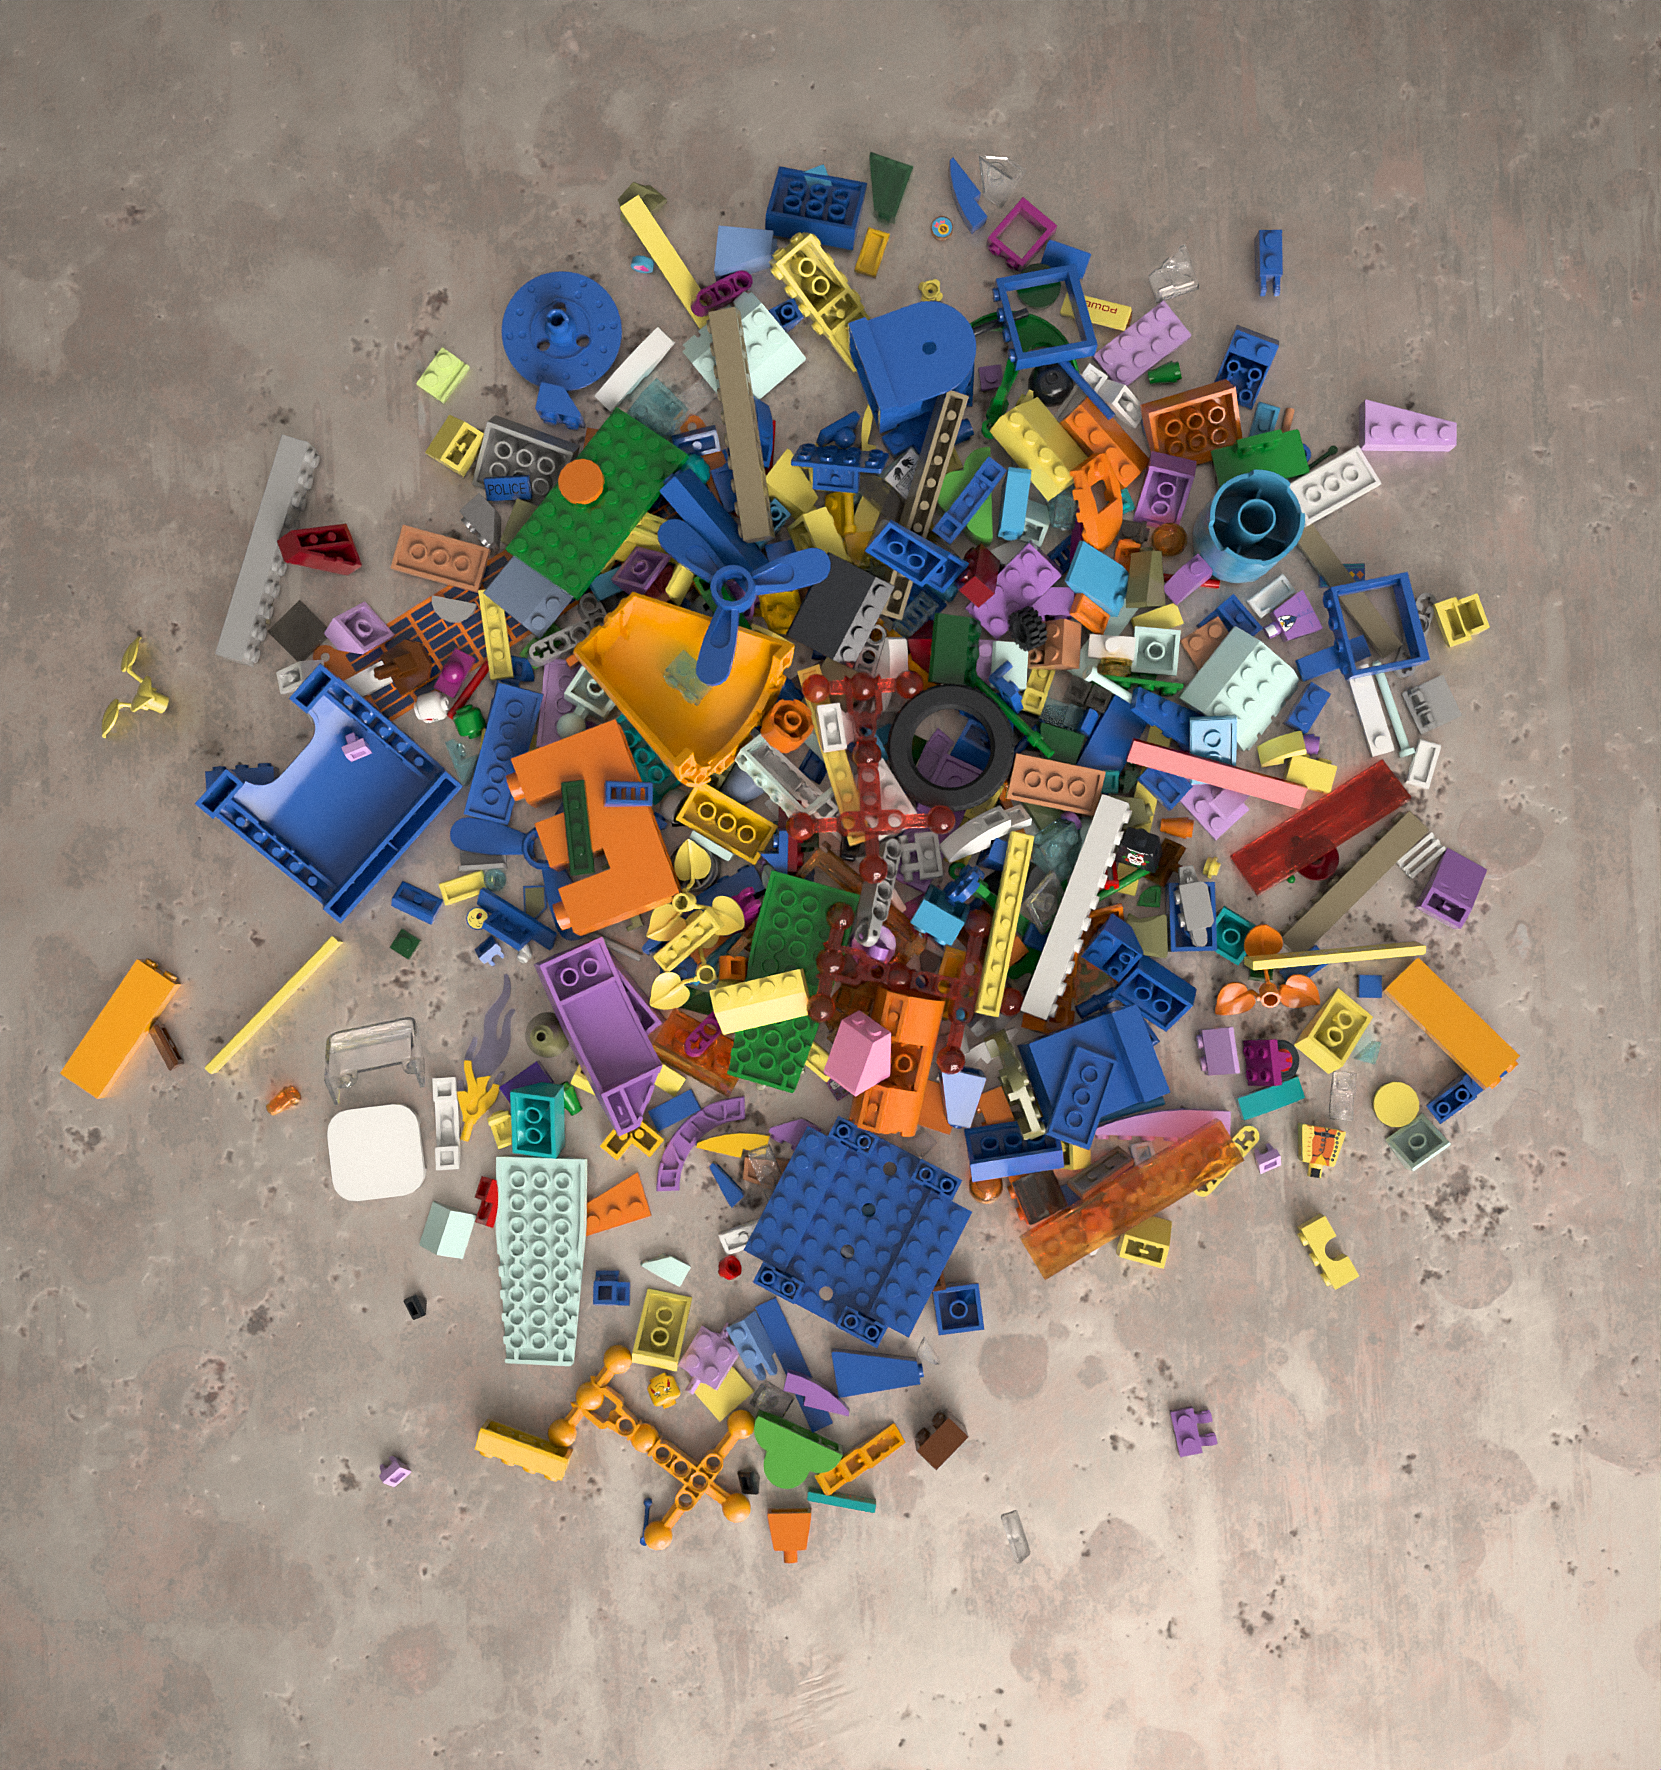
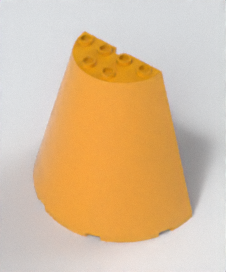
M632 592L627 598H623L620 601L618 607L613 612H609L605 616L603 626L598 625L594 627L583 641L576 644L574 648L575 657L675 777L688 787L702 786L711 781L709 777L715 772L720 775L734 762L740 749L752 741L753 736L750 733L754 727L758 725L762 727L765 716L775 705L787 677L783 675V671L786 667L789 668L792 663L794 645L790 642L738 626L737 647L730 675L721 685L708 686L698 678L696 664L704 636L713 617Z

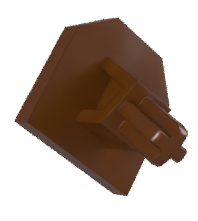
M405 639L380 655L384 665L374 668L375 678L383 680L391 677L399 694L403 696L430 679L433 663L422 643Z

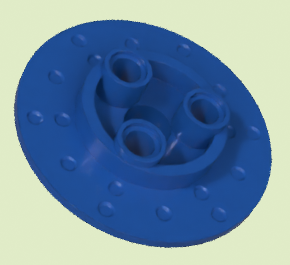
M551 272L528 281L511 298L502 321V341L509 361L524 379L540 387L541 382L563 386L566 391H573L594 383L614 363L622 340L621 318L611 296L594 280L573 272ZM564 307L566 308V311L564 312L563 310L557 308ZM583 338L589 340L586 346H578L579 340ZM547 342L550 344L547 350H539V346L542 343Z

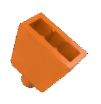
M812 1507L768 1508L767 1516L774 1551H784V1563H797V1551L807 1549Z

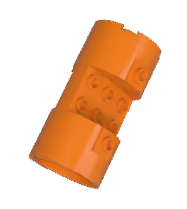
M878 984L871 1019L891 1032L890 1076L859 1095H853L848 1121H853L854 1119V1125H857L858 1128L878 1134L889 1135V1133L896 1134L899 1131L900 1136L903 1137L915 1136L946 999L913 988Z

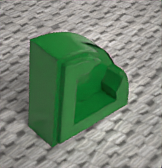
M1155 885L1145 889L1140 894L1136 906L1160 908L1161 886Z

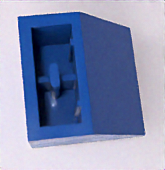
M541 382L535 409L543 423L556 426L557 423L565 424V427L571 430L585 429L584 419L565 388Z
M969 718L950 753L951 756L982 771L988 763L991 749L990 739L983 724Z
M1111 914L1089 940L1081 957L1120 982L1142 957L1144 952L1132 927L1114 914Z

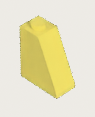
M787 448L766 475L769 499L771 501L774 499L779 501L791 513V516L797 520L802 514L816 510L814 504L818 500V496L801 467L791 465V459L794 455Z

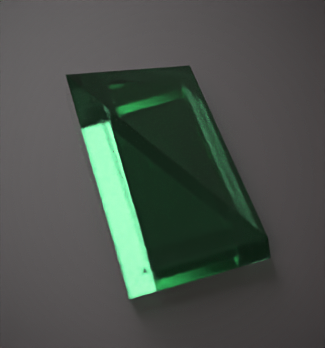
M686 986L690 996L686 1003L679 1008L708 1016L714 1010L710 992Z

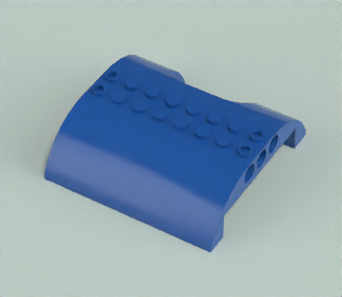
M320 663L289 697L305 713H309L314 720L315 733L305 748L280 776L265 784L252 783L226 768L196 801L195 805L212 819L217 817L323 904V910L341 924L463 785L361 694ZM354 732L359 739L363 738L368 743L372 753L351 762L344 755L342 747L348 744L345 736Z

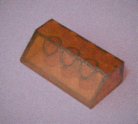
M673 1008L652 1044L658 1058L729 1098L739 1080L738 1077L727 1074L734 1040L720 1034L700 1056L691 1057L687 1055L684 1051V1043L701 1022ZM707 1025L704 1026L706 1034L714 1035L716 1033V1030ZM701 1036L695 1043L691 1042L690 1048L692 1050L694 1048L699 1050L698 1046L703 1040Z

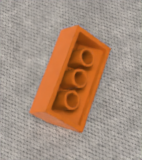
M1087 396L1059 422L1087 457L1094 453H1106L1118 479L1120 490L1126 488L1148 465L1149 458L1114 418L1108 420Z

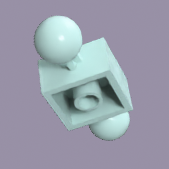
M583 665L564 692V699L575 705L576 709L573 713L561 716L557 722V733L562 739L585 731L586 724L584 720L588 714L603 723L615 706L614 702L601 687L599 693L592 692V688H596L599 685Z

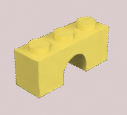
M1320 1213L1297 1226L1300 1232L1297 1236L1302 1245H1307L1311 1251L1308 1254L1314 1266L1319 1265L1323 1272L1320 1274V1277L1326 1286L1330 1285V1287L1336 1290L1359 1277L1351 1260L1344 1253L1335 1258L1327 1257L1325 1245L1330 1239L1336 1237V1234L1325 1215Z

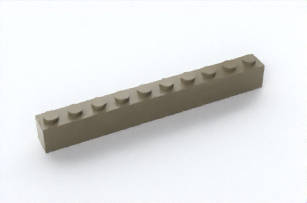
M736 307L708 312L707 329L709 334H712L713 342L710 343L712 356H715L716 359L714 374L716 379H719L720 388H717V395L719 401L723 404V411L720 414L723 425L726 424L727 431L724 434V441L726 447H729L730 456H728L727 460L729 469L733 470L734 479H731V486L737 496V502L734 505L737 516L740 515L741 522L738 525L739 536L747 543L775 539L741 312Z
M952 390L937 396L899 523L901 526L925 539L969 398L967 395ZM887 565L883 579L895 587L880 615L902 620L913 581Z

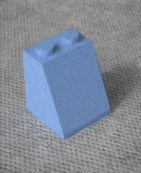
M718 226L714 267L716 282L740 270L746 271L751 275L771 268L772 266L769 261L773 258L772 254L778 250V239H774L773 231Z

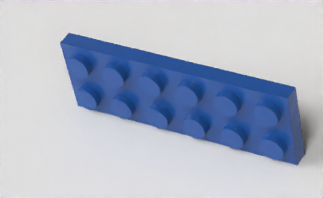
M498 682L464 809L465 815L508 826L515 800L508 787L506 775L515 772L511 758L525 754L529 750L543 693Z

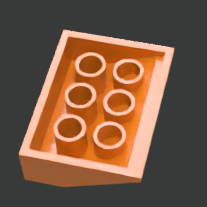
M1226 379L1140 405L1143 426L1151 452L1155 451L1196 461V465L1212 461L1210 454L1212 450L1231 446L1236 440L1243 438L1236 387Z

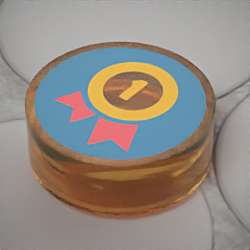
M945 216L935 218L931 223L932 236L939 241H944L951 237L953 233L952 221Z

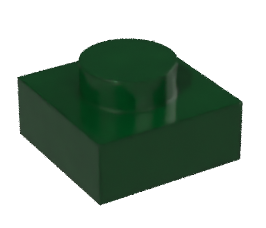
M402 928L389 948L410 960L422 940Z

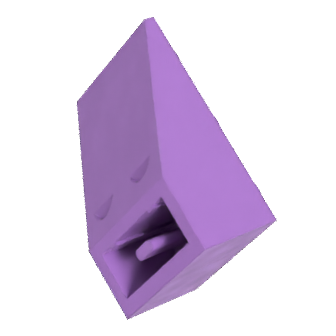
M1447 847L1414 907L1452 929H1461L1474 906L1487 869Z

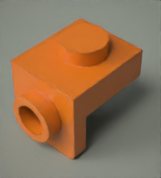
M1132 539L1119 540L1115 546L1113 560L1121 564L1129 573L1131 553L1139 552L1141 544L1136 543Z

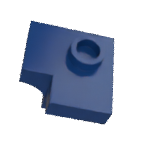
M596 1270L593 1285V1305L630 1306L631 1283L619 1282L620 1271Z

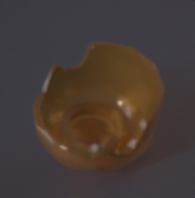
M1173 522L1160 524L1153 530L1151 535L1153 549L1155 551H1162V556L1164 557L1181 554L1187 546L1188 535L1182 526Z
M972 1176L970 1177L969 1194L977 1203L991 1204L1001 1196L1003 1190L1002 1178L972 1182Z

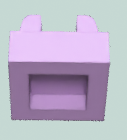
M354 732L345 736L348 744L343 746L342 750L351 762L372 753L368 743L363 738L359 739Z
M1269 1143L1265 1144L1267 1153L1261 1154L1258 1148L1254 1149L1256 1167L1260 1174L1281 1166V1156L1277 1148L1274 1149Z
M390 1456L389 1459L392 1464L389 1467L381 1464V1474L379 1477L383 1483L395 1487L412 1471L407 1464L402 1463L397 1457Z

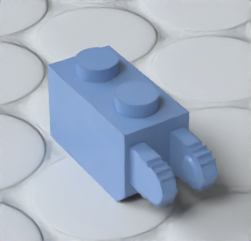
M755 1311L736 1319L726 1327L746 1368H751L759 1381L766 1379L767 1375L764 1367L770 1376L777 1374V1365H775V1361L771 1356L774 1354V1346Z

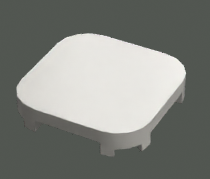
M395 1103L349 1109L339 1112L331 1119L328 1125L327 1139L332 1181L335 1190L341 1197L349 1201H364L404 1196L414 1192L422 1185L426 1177L427 1168H425L420 1130L421 1120L411 1107Z

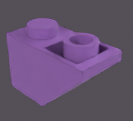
M800 1117L771 1126L769 1133L772 1134L771 1138L781 1144L784 1141L792 1145L791 1149L795 1151L807 1126L821 1132L822 1128Z

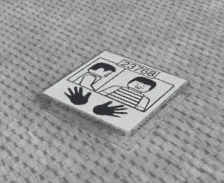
M911 447L881 480L904 504L906 503L920 456Z

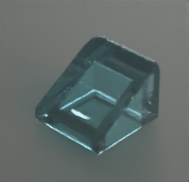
M1371 1041L1354 1059L1369 1064H1376L1381 1042Z

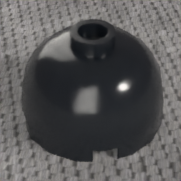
M1058 363L1038 366L1030 374L1028 390L1033 391V399L1038 397L1046 407H1055L1063 404L1073 389V380Z

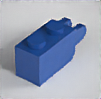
M1259 230L1254 238L1255 280L1259 285V296H1265L1267 292L1266 281H1273L1272 293L1274 296H1279L1280 278L1283 275L1282 230Z

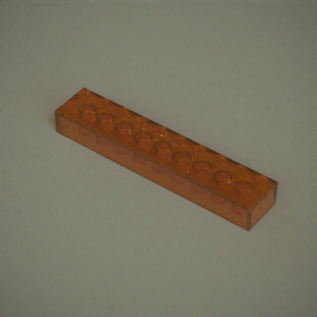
M1215 1118L1103 1185L1085 1199L1078 1200L1021 1234L1019 1238L1044 1280L1245 1160L1222 1121Z

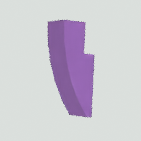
M788 1369L783 1391L805 1396L804 1406L849 1417V1407L830 1388L812 1377Z

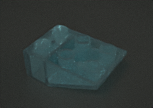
M657 378L639 395L626 412L666 440L691 416L690 410Z

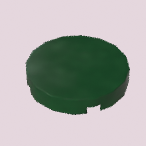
M1041 263L1031 264L1024 268L1020 274L1050 269L1051 267ZM1061 282L1016 290L1017 297L1022 304L1032 309H1046L1057 300L1061 289Z

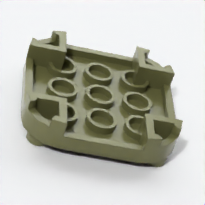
M1005 1029L989 1034L983 1039L991 1059L999 1056L1003 1065V1069L998 1070L1000 1074L997 1077L999 1083L1002 1086L1009 1106L1018 1104L1024 1116L1017 1120L1023 1139H1033L1044 1135L1045 1126L1042 1120L1038 1121L1041 1117L1037 1105H1033L1035 1098L1031 1089L1026 1088V1085L1029 1084L1024 1071H1020L1023 1069L1018 1057H1015L1016 1054L1011 1042L1006 1043L1009 1042V1038Z

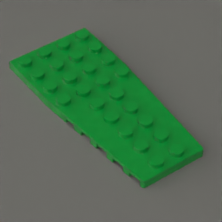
M771 870L752 939L748 970L744 982L803 968L814 1014L735 1032L729 1070L727 1071L728 1075L789 1093L795 1092L842 966L861 895Z

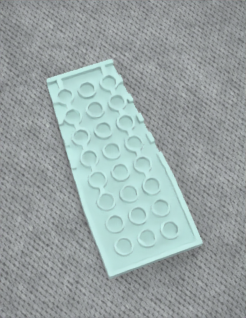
M497 1156L498 1209L495 1226L497 1254L500 1256V1266H498L502 1285L500 1299L503 1300L502 1321H504L505 1335L503 1336V1342L506 1344L505 1363L571 1366L574 1364L587 1228V1158L557 1157L553 1159L528 1156Z

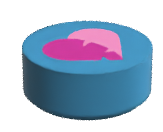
M642 255L632 258L631 268L640 273L653 272L654 261L651 258Z

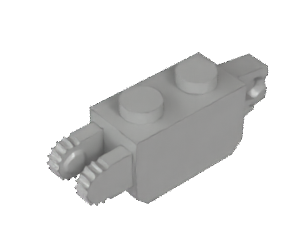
M1193 865L1178 868L1179 885L1176 886V891H1173L1175 904H1179L1181 912L1178 914V922L1180 927H1184V931H1189L1190 938L1192 939L1191 942L1194 946L1203 947L1208 942L1206 927H1211L1214 922L1208 886L1203 881H1198Z

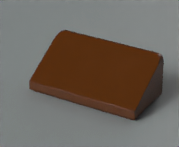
M165 1024L154 1025L149 1030V1034L168 1070L171 1071L183 1065L184 1060Z

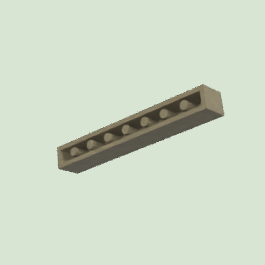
M1411 811L1398 812L1391 819L1392 824L1387 829L1385 827L1382 828L1374 836L1376 840L1371 845L1367 843L1358 852L1360 856L1355 861L1351 859L1342 868L1344 872L1339 877L1335 875L1327 882L1328 888L1323 893L1319 891L1311 898L1312 904L1307 909L1303 907L1294 915L1296 920L1289 925L1287 923L1278 931L1283 939V947L1289 953L1308 951L1429 831Z

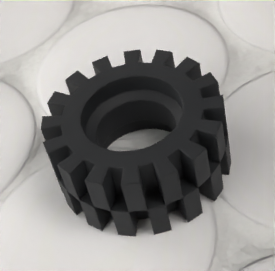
M1029 606L1011 613L1008 617L1010 619L1008 620L1010 625L1008 628L1009 631H1012L1011 637L1015 638V644H1019V648L1025 652L1045 644L1047 640V630L1044 629L1046 625L1041 621L1043 619L1042 616H1038L1039 612L1037 610L1034 611V608Z

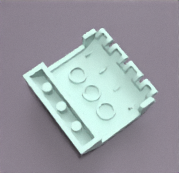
M744 291L733 303L735 304L734 307L741 312L753 396L760 400L807 359L752 292L747 294ZM706 324L698 331L701 334L700 337L697 338L696 335H693L683 344L686 349L682 352L717 393V388H720L719 379H716L714 374L716 359L715 356H712L710 343L713 342L712 334L708 332Z
M1234 626L1178 698L1193 711L1201 712L1204 716L1236 715L1237 748L1245 751V749L1249 751L1258 740L1256 735H1262L1272 722L1271 716L1276 717L1285 706V699H1290L1299 688L1297 683L1300 680L1295 671L1264 643Z

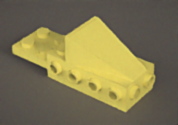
M798 232L789 240L791 243L785 248L781 247L772 254L773 258L769 263L773 268L770 270L777 280L781 279L786 285L784 290L792 299H795L802 315L810 317L813 322L811 326L818 335L826 336L851 372H855L856 369L848 350V323L864 317L870 320V317L860 302L861 297L849 287L846 276L833 265L835 263L833 258L820 247L821 242L813 233Z

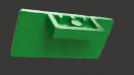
M1279 429L1238 439L1233 445L1212 450L1210 453L1219 488L1230 479L1249 473L1252 470L1271 471L1285 479L1309 473L1298 429L1283 433Z
M1112 660L1110 675L1101 674L1127 691L1128 689L1141 687L1150 692H1160V696L1173 697V694H1177L1183 689V684L1156 681L1157 674L1130 672V661ZM1093 680L1087 681L1088 684H1092V688L1105 689Z

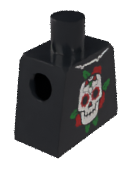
M1128 827L1118 846L1114 861L1156 873L1162 856L1160 837L1148 833L1142 828Z

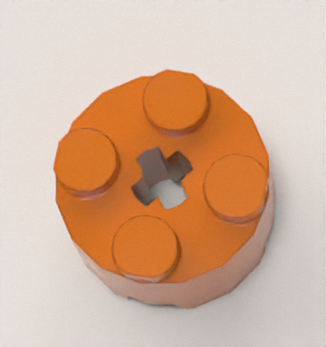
M782 699L765 716L760 730L761 736L770 746L781 753L794 751L804 743L814 729L811 718L812 712L804 703L797 699L793 701H784Z

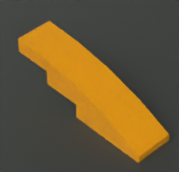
M892 1423L845 1453L835 1468L825 1473H817L814 1477L826 1496L831 1495L845 1483L851 1482L867 1469L876 1466L906 1442L895 1423Z

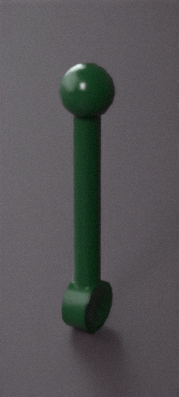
M1334 445L1329 447L1328 452L1308 466L1309 470L1328 456L1335 455L1338 452V448Z

